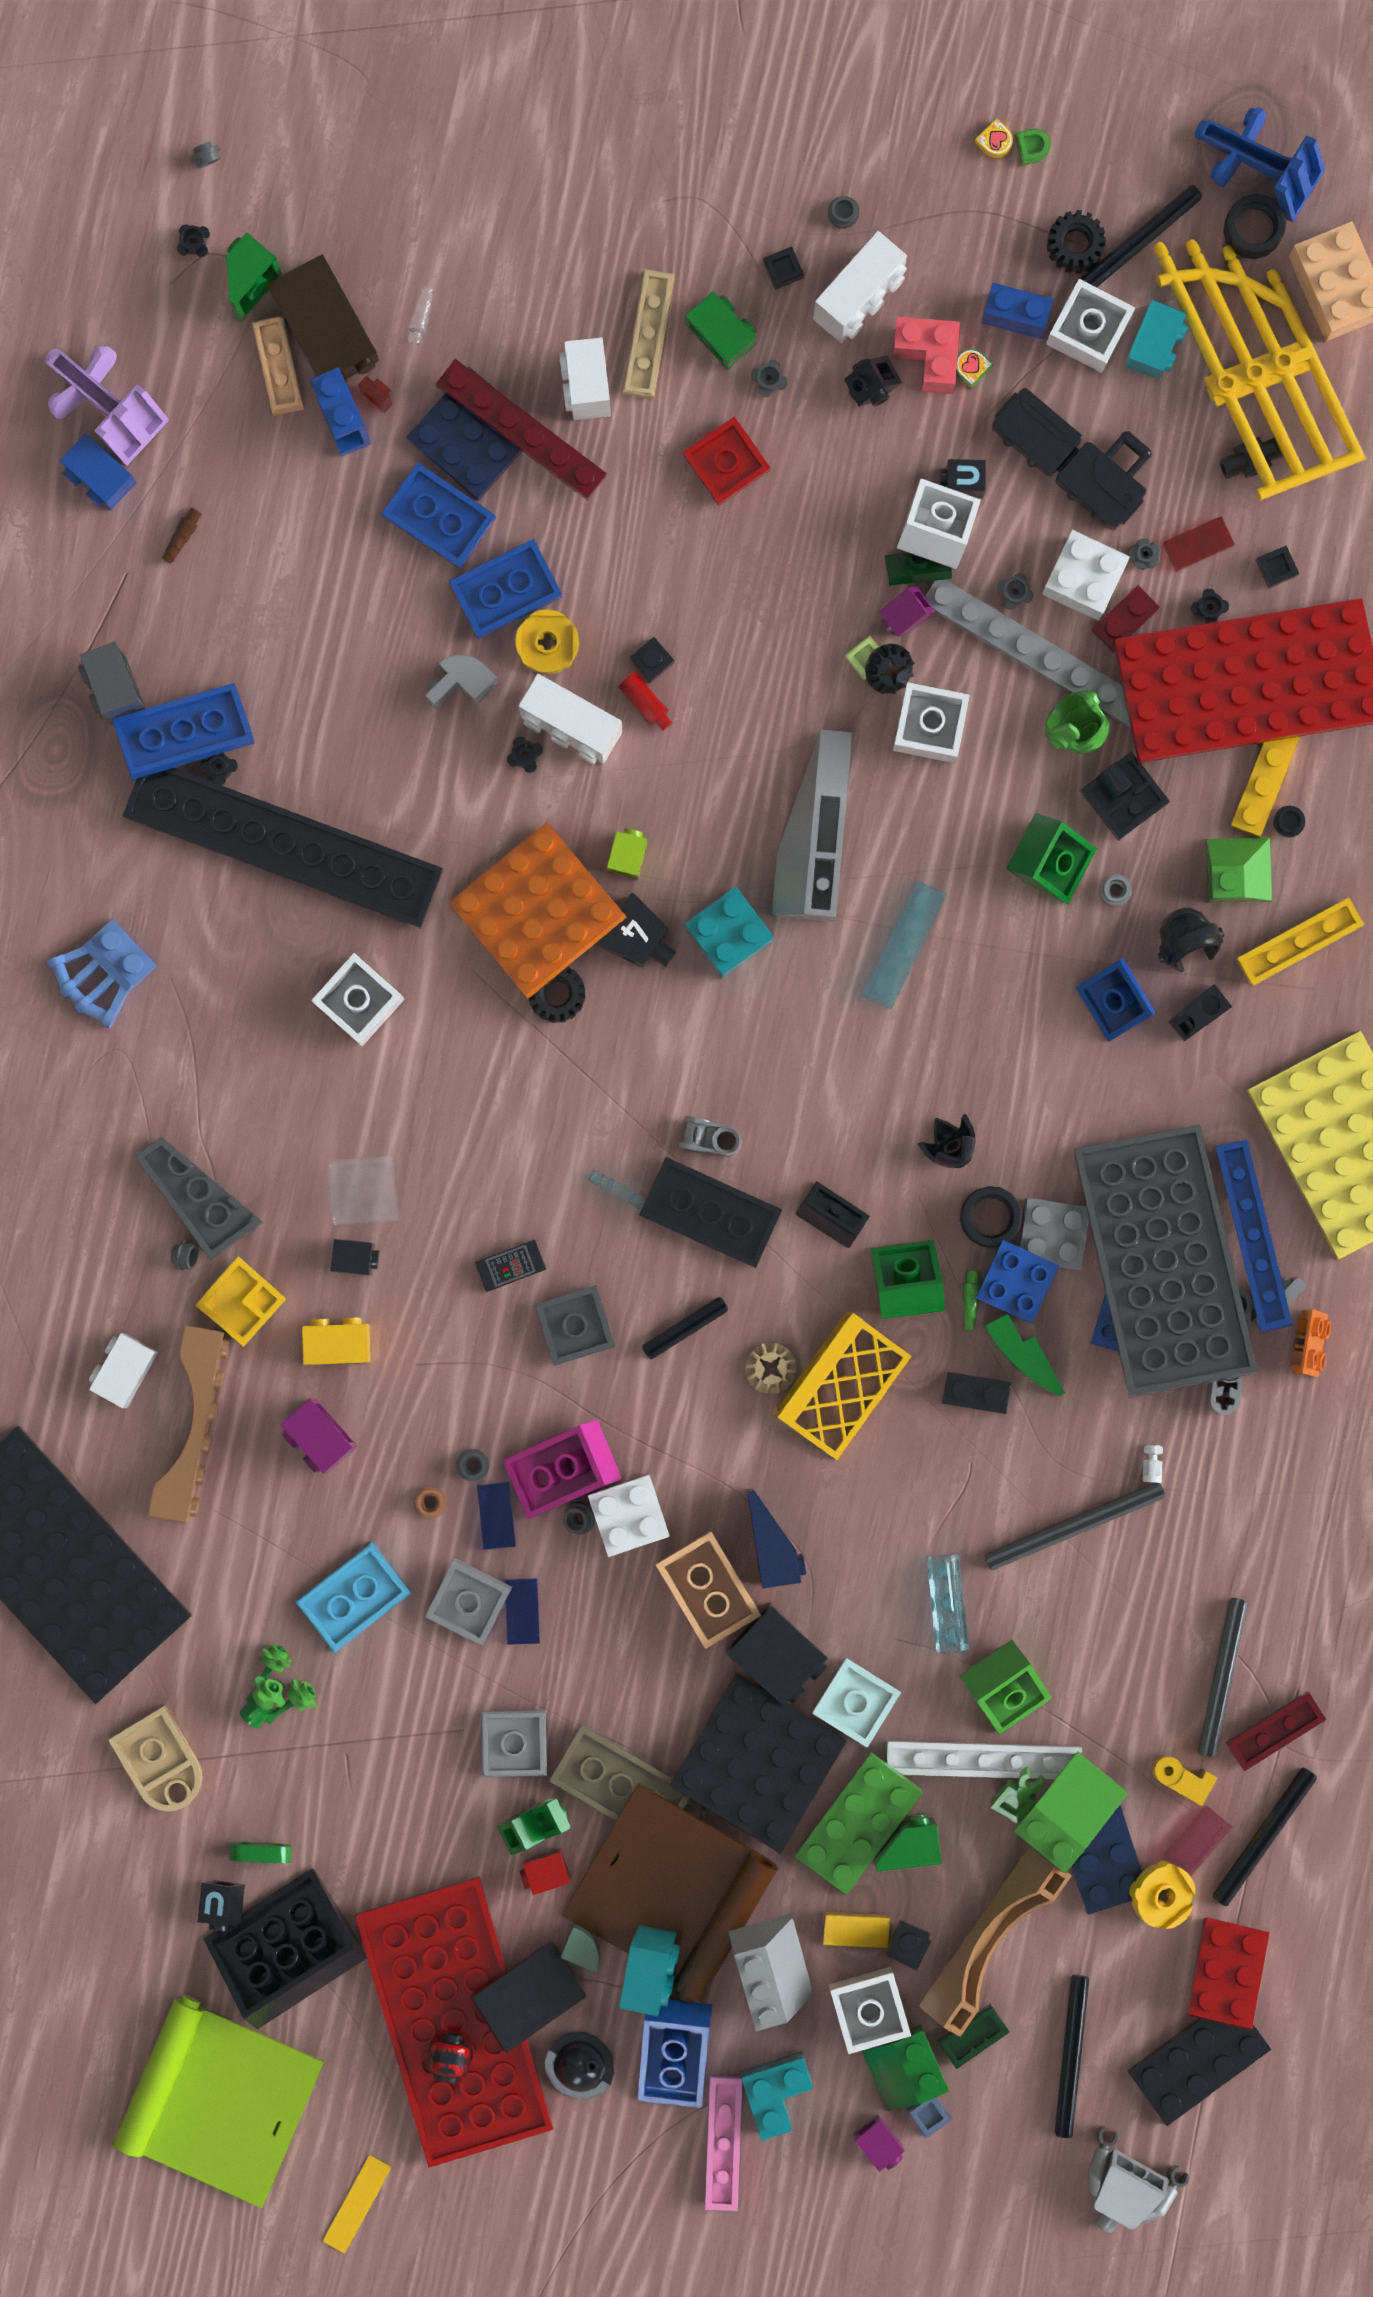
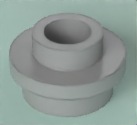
M1119 874L1106 877L1100 886L1101 898L1110 906L1125 904L1132 894L1131 883L1126 877ZM1111 886H1119L1121 894L1113 896L1110 893Z

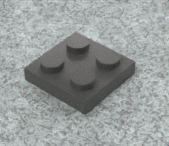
M597 1285L535 1304L554 1366L615 1347Z

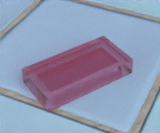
M1205 1805L1165 1855L1192 1876L1230 1831L1232 1826L1209 1806Z

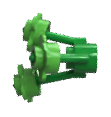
M264 1644L261 1650L260 1662L266 1668L261 1676L255 1678V1687L246 1697L247 1703L240 1710L242 1719L254 1728H259L264 1722L271 1724L277 1716L292 1706H295L299 1711H303L309 1706L312 1709L317 1707L314 1700L316 1693L313 1687L306 1681L303 1682L301 1680L297 1682L296 1679L291 1681L292 1687L287 1690L289 1700L285 1702V1699L282 1697V1684L276 1680L268 1679L272 1670L282 1672L285 1667H289L292 1659L288 1657L289 1652L283 1646Z

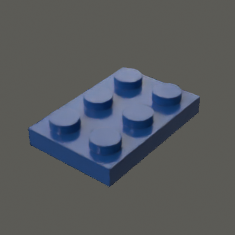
M418 462L381 513L382 517L459 569L463 567L496 519L495 514Z
M534 539L449 581L478 640L563 597Z

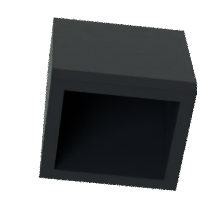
M770 1603L760 1613L761 1616L755 1619L728 1647L726 1652L733 1661L784 1706L787 1701L793 1704L804 1693L805 1689L802 1685L810 1677L816 1680L827 1668V1665L824 1663L827 1660V1656Z

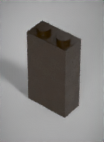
M323 254L267 283L273 299L316 377L339 367L345 382H347L348 377L356 373L359 375L365 374L375 367V363L379 361L377 352Z

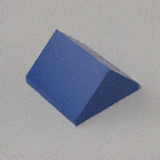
M1123 958L1076 987L1108 1042L1156 1013Z

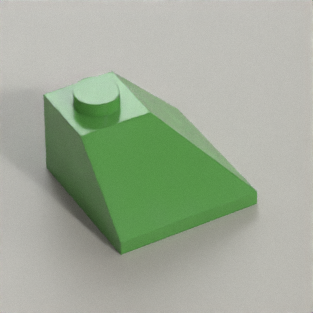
M1270 838L1206 839L1207 903L1272 901Z

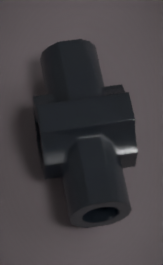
M1257 437L1256 440L1269 468H1271V461L1282 457L1283 454L1275 437L1264 442L1261 441L1260 437ZM1244 443L1233 449L1235 454L1219 461L1220 468L1226 479L1244 473L1245 478L1258 474Z

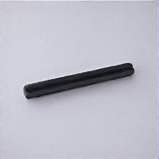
M1190 185L1080 279L1096 288L1196 205L1202 198L1200 190L1195 185Z
M1301 1768L1215 1890L1213 1898L1221 1905L1226 1907L1230 1904L1317 1780V1776L1307 1768Z
M1072 1975L1070 1983L1055 2123V2135L1060 2138H1072L1089 1988V1978L1084 1975Z

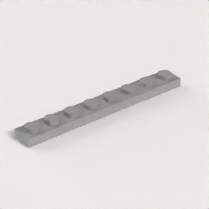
M945 579L934 581L925 596L935 610L934 613L1070 694L1081 690L1094 691L1100 700L1099 707L1101 711L1131 730L1124 693L1120 683Z

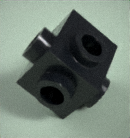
M887 355L859 361L852 367L853 372L844 379L849 388L850 395L859 407L868 404L876 407L890 398L888 393L902 383Z

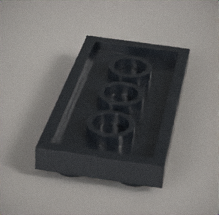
M665 1157L639 1216L756 1268L782 1209Z
M1198 2018L1127 2070V2072L1165 2125L1168 2126L1272 2049L1254 2024L1252 2030H1246Z

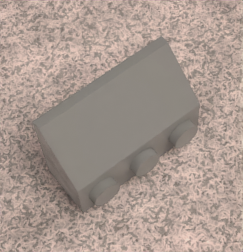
M792 1914L729 1931L734 1957L756 2031L787 2023L813 1995Z

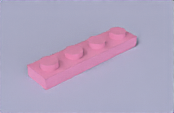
M710 2075L705 2210L738 2211L742 2078L740 2076Z

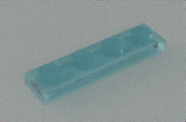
M918 880L863 994L864 997L892 1009L943 904L946 893Z

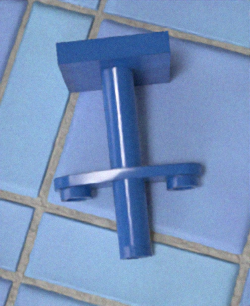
M1260 107L1250 108L1247 111L1243 121L1245 129L1242 135L1209 119L1207 122L1202 120L1196 128L1195 138L1228 155L1223 162L1218 161L1212 169L1211 178L1215 180V184L1224 187L1241 163H1244L1277 181L1274 191L1278 205L1283 209L1286 220L1294 222L1325 171L1317 139L1306 135L1294 156L1286 157L1255 142L1266 117V111Z

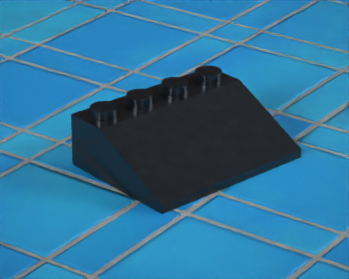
M313 1868L244 1912L241 1917V1924L229 1926L228 1931H215L203 1939L243 2019L256 2029L264 2026L367 1959L353 1930Z

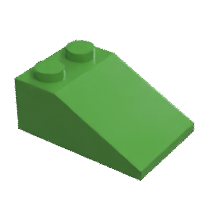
M1077 1751L1016 1825L1014 1832L1066 1874L1122 1803L1128 1792Z

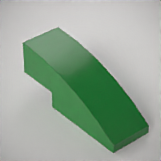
M1008 1314L983 1326L993 1344L1023 1376L1055 1396L1065 1394L1035 1336L1022 1341Z

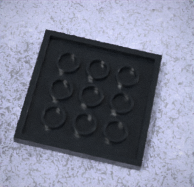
M736 1673L669 1786L781 1854L847 1741L789 1705L785 1704L783 1706L771 1694Z

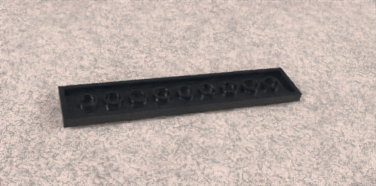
M176 768L137 778L122 815L125 819L420 929L444 870L439 866Z

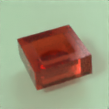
M365 376L358 384L360 393L382 412L385 413L393 404L389 395L391 390L379 379L376 378L373 382L369 377Z

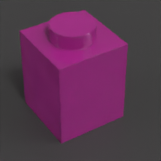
M914 586L904 590L879 612L884 617L882 623L891 634L894 635L896 633L899 637L910 633L931 616L935 610L919 588Z
M879 2114L853 2134L857 2145L879 2172L885 2167L887 2170L892 2169L902 2160L901 2154L905 2152L903 2144Z

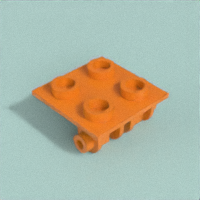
M1310 1309V1311L1303 1310L1302 1316H1298L1296 1332L1306 1333V1336L1295 1335V1338L1303 1339L1305 1343L1304 1345L1294 1344L1293 1346L1294 1348L1303 1349V1352L1293 1351L1290 1366L1293 1367L1294 1374L1318 1378L1319 1371L1324 1370L1326 1363V1353L1323 1352L1324 1339L1327 1340L1330 1336L1331 1321L1328 1320V1314L1314 1309Z

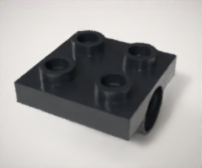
M1132 751L1119 761L1113 763L1080 790L1081 794L1118 841L1170 802L1141 763L1138 764L1137 758Z

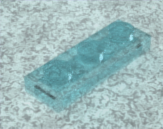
M959 1554L927 1556L936 1653L969 1651Z

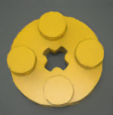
M545 609L534 612L529 618L525 619L523 624L521 623L516 633L517 653L525 667L536 673L545 675L559 673L569 668L578 654V631L574 624L559 611ZM545 634H551V639L557 640L556 645L551 646L550 650H544V646L538 645L539 640H543Z
M1160 1861L1149 1866L1139 1875L1137 1880L1130 1886L1129 1894L1132 1897L1134 1911L1143 1922L1155 1928L1163 1927L1170 1929L1180 1925L1190 1915L1193 1908L1191 1901L1192 1894L1195 1895V1884L1191 1876L1182 1868L1166 1861ZM1163 1889H1169V1892L1166 1894V1902L1158 1900L1159 1893Z

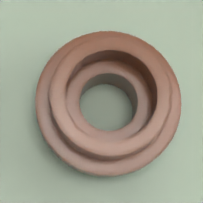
M433 1486L422 1488L414 1499V1506L418 1514L428 1519L440 1516L447 1504L445 1494L439 1488ZM428 1496H433L437 1501L436 1506L432 1509L425 1506V1499Z

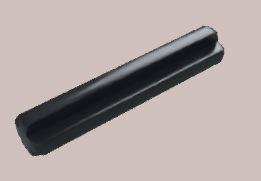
M717 1297L643 1344V1351L649 1359H654L726 1313L728 1306L721 1297Z

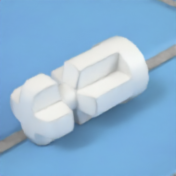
M1145 1445L1144 1453L1149 1454V1459L1143 1460L1142 1481L1162 1483L1163 1462L1157 1460V1455L1163 1454V1447L1160 1445Z

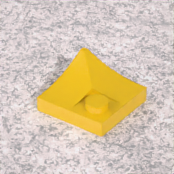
M238 1256L195 1306L244 1347L285 1302L286 1298Z

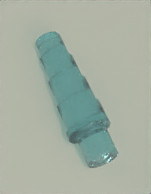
M595 1170L589 1177L592 1183L601 1187L602 1190L608 1192L626 1206L630 1204L640 1210L645 1201V1198L635 1193V1189Z

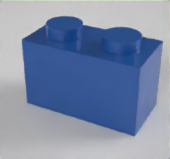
M992 283L982 324L1043 339L1054 299Z
M86 433L60 460L66 469L63 475L75 486L79 483L84 485L89 490L86 493L87 497L98 507L104 504L112 510L137 483L123 466Z

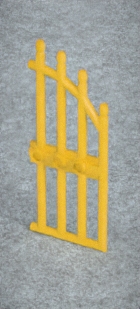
M1194 239L1186 242V248L1189 256H1192L1191 260L1195 268L1177 270L1171 256L1168 255L1167 247L1163 242L1156 243L1154 251L1157 258L1160 259L1159 263L1164 271L1163 274L1156 275V282L1159 287L1171 286L1182 312L1187 314L1185 319L1212 374L1203 379L1207 386L1206 390L1216 407L1226 404L1263 484L1262 487L1255 489L1257 499L1261 501L1366 460L1285 285L1281 283L1282 279L1275 269H1271L1266 273L1267 280L1273 287L1272 289L1246 276L1231 245L1222 248L1223 257L1228 262L1230 271L1210 268L1204 255L1200 252L1199 244ZM1202 281L1240 364L1225 370L1223 369L1183 282ZM1216 282L1238 287L1266 346L1267 354L1254 359L1251 358ZM1256 296L1282 309L1297 342L1280 348ZM1311 371L1349 452L1332 459L1294 378ZM1281 382L1320 464L1305 470L1266 388ZM1254 393L1292 474L1277 481L1273 477L1238 402L1239 398Z

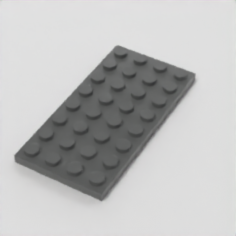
M1195 1125L1074 1149V1156L1129 1398L1257 1374V1365L1201 1126Z

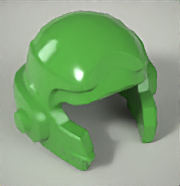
M1092 690L1073 692L1060 700L1053 708L1045 722V735L1055 749H1068L1076 754L1091 753L1103 745L1109 734V722L1099 707L1100 700L1097 693Z

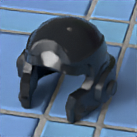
M1194 908L1177 909L1168 914L1162 921L1159 930L1161 945L1159 946L1158 958L1166 966H1171L1176 971L1184 972L1181 959L1197 949L1204 948L1209 960L1214 959L1220 950L1221 943H1223L1222 937H1224V932L1221 927L1218 928L1215 923L1208 921L1201 911H1197Z

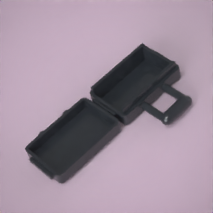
M1022 388L1018 394L1015 392L994 416L996 419L992 424V429L1003 438V444L1007 447H1014L1027 458V464L1030 467L1036 466L1047 476H1052L1056 471L1060 472L1056 477V484L1067 492L1069 500H1076L1091 513V518L1094 521L1100 520L1109 529L1116 530L1120 524L1124 525L1144 502L1143 498L1146 494V488L1136 481L1133 476L1151 458L1152 452L1150 448L1131 432L1124 431L1121 433L1120 437L1105 454L1091 442H1086L1079 450L1077 446L1082 441V435L1027 388ZM1123 444L1139 456L1127 472L1111 460Z

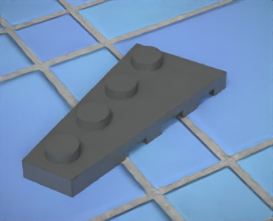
M162 1137L135 1156L210 1260L263 1223V1221Z

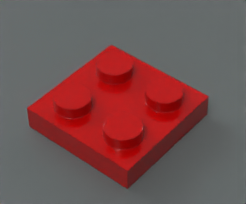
M735 416L683 451L684 458L718 506L771 470V467Z

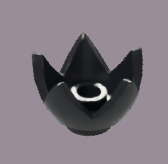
M966 1113L961 1117L959 1128L940 1118H935L934 1144L926 1142L917 1143L925 1156L935 1164L947 1168H961L971 1161L975 1150L976 1138L973 1126Z

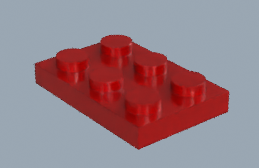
M1208 1917L1204 1918L1186 2015L1252 2030L1270 1932Z

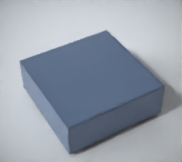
M938 2097L907 2109L908 2114L925 2138H928L952 2120V2117Z

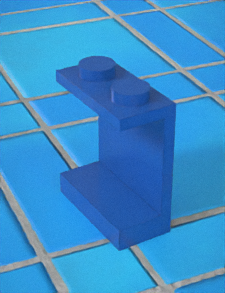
M338 367L310 379L318 404L341 456L343 457L370 445L365 425L340 368Z

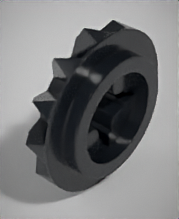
M893 643L884 644L876 648L870 654L865 667V675L869 685L882 694H896V691L905 688L909 679L914 677L912 670L915 663L909 654L910 652L904 647ZM890 660L893 665L900 666L893 671L892 679L890 675L881 673L889 668Z

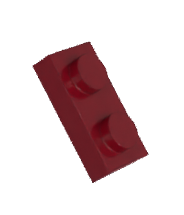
M1137 585L1091 631L1114 653V639L1132 636L1160 607Z

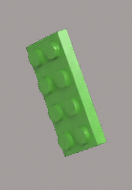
M870 1752L796 1851L794 1857L847 1895L923 1794V1790Z

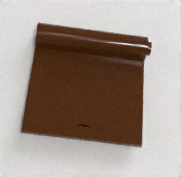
M638 1783L562 1916L628 1954L639 1925L676 1932L675 1944L681 1945L677 1965L675 1964L673 1973L675 1976L674 1987L677 1990L676 1994L688 2003L701 2001L732 1949L729 1931L745 1927L778 1871V1867L764 1855Z

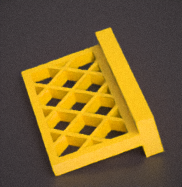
M847 1310L772 1414L835 1460H838L912 1356L863 1321L859 1316ZM861 1329L871 1334L873 1349L856 1351L855 1338ZM877 1340H879L886 1346L878 1348ZM851 1346V1352L845 1353L848 1347ZM892 1350L901 1356L894 1368L882 1370L879 1352ZM874 1353L877 1371L859 1373L857 1356ZM852 1357L855 1374L837 1377L836 1364L841 1358ZM832 1371V1377H833V1378L826 1379L827 1376H828V1375L830 1374V1372ZM888 1373H889V1375H888V1376L886 1377V1379L883 1381V1375H882V1374H888ZM877 1375L878 1390L875 1394L863 1396L860 1378ZM855 1379L858 1397L841 1399L838 1382ZM833 1383L836 1401L819 1403L817 1390L823 1384ZM813 1397L814 1404L807 1405ZM864 1400H870L868 1404L864 1406ZM859 1401L860 1415L858 1418L844 1422L842 1404ZM837 1405L839 1423L822 1426L819 1408ZM815 1409L817 1427L804 1429L795 1422L802 1411ZM845 1426H851L846 1433ZM840 1428L842 1440L835 1450L825 1444L823 1430ZM818 1431L819 1439L813 1436L810 1432Z

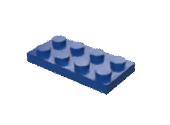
M235 683L112 719L132 780L254 744V738Z

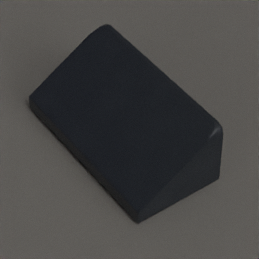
M817 1181L796 1212L797 1216L847 1248L851 1247L870 1215Z

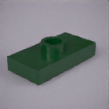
M912 553L885 555V567L889 586L952 579V569L946 565Z
M990 2003L976 2013L961 2037L949 2032L937 2041L954 2067L958 2069L1010 2033V2031Z

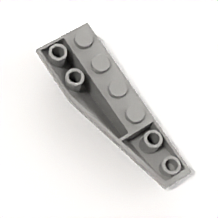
M820 730L777 851L771 916L835 922L852 732Z

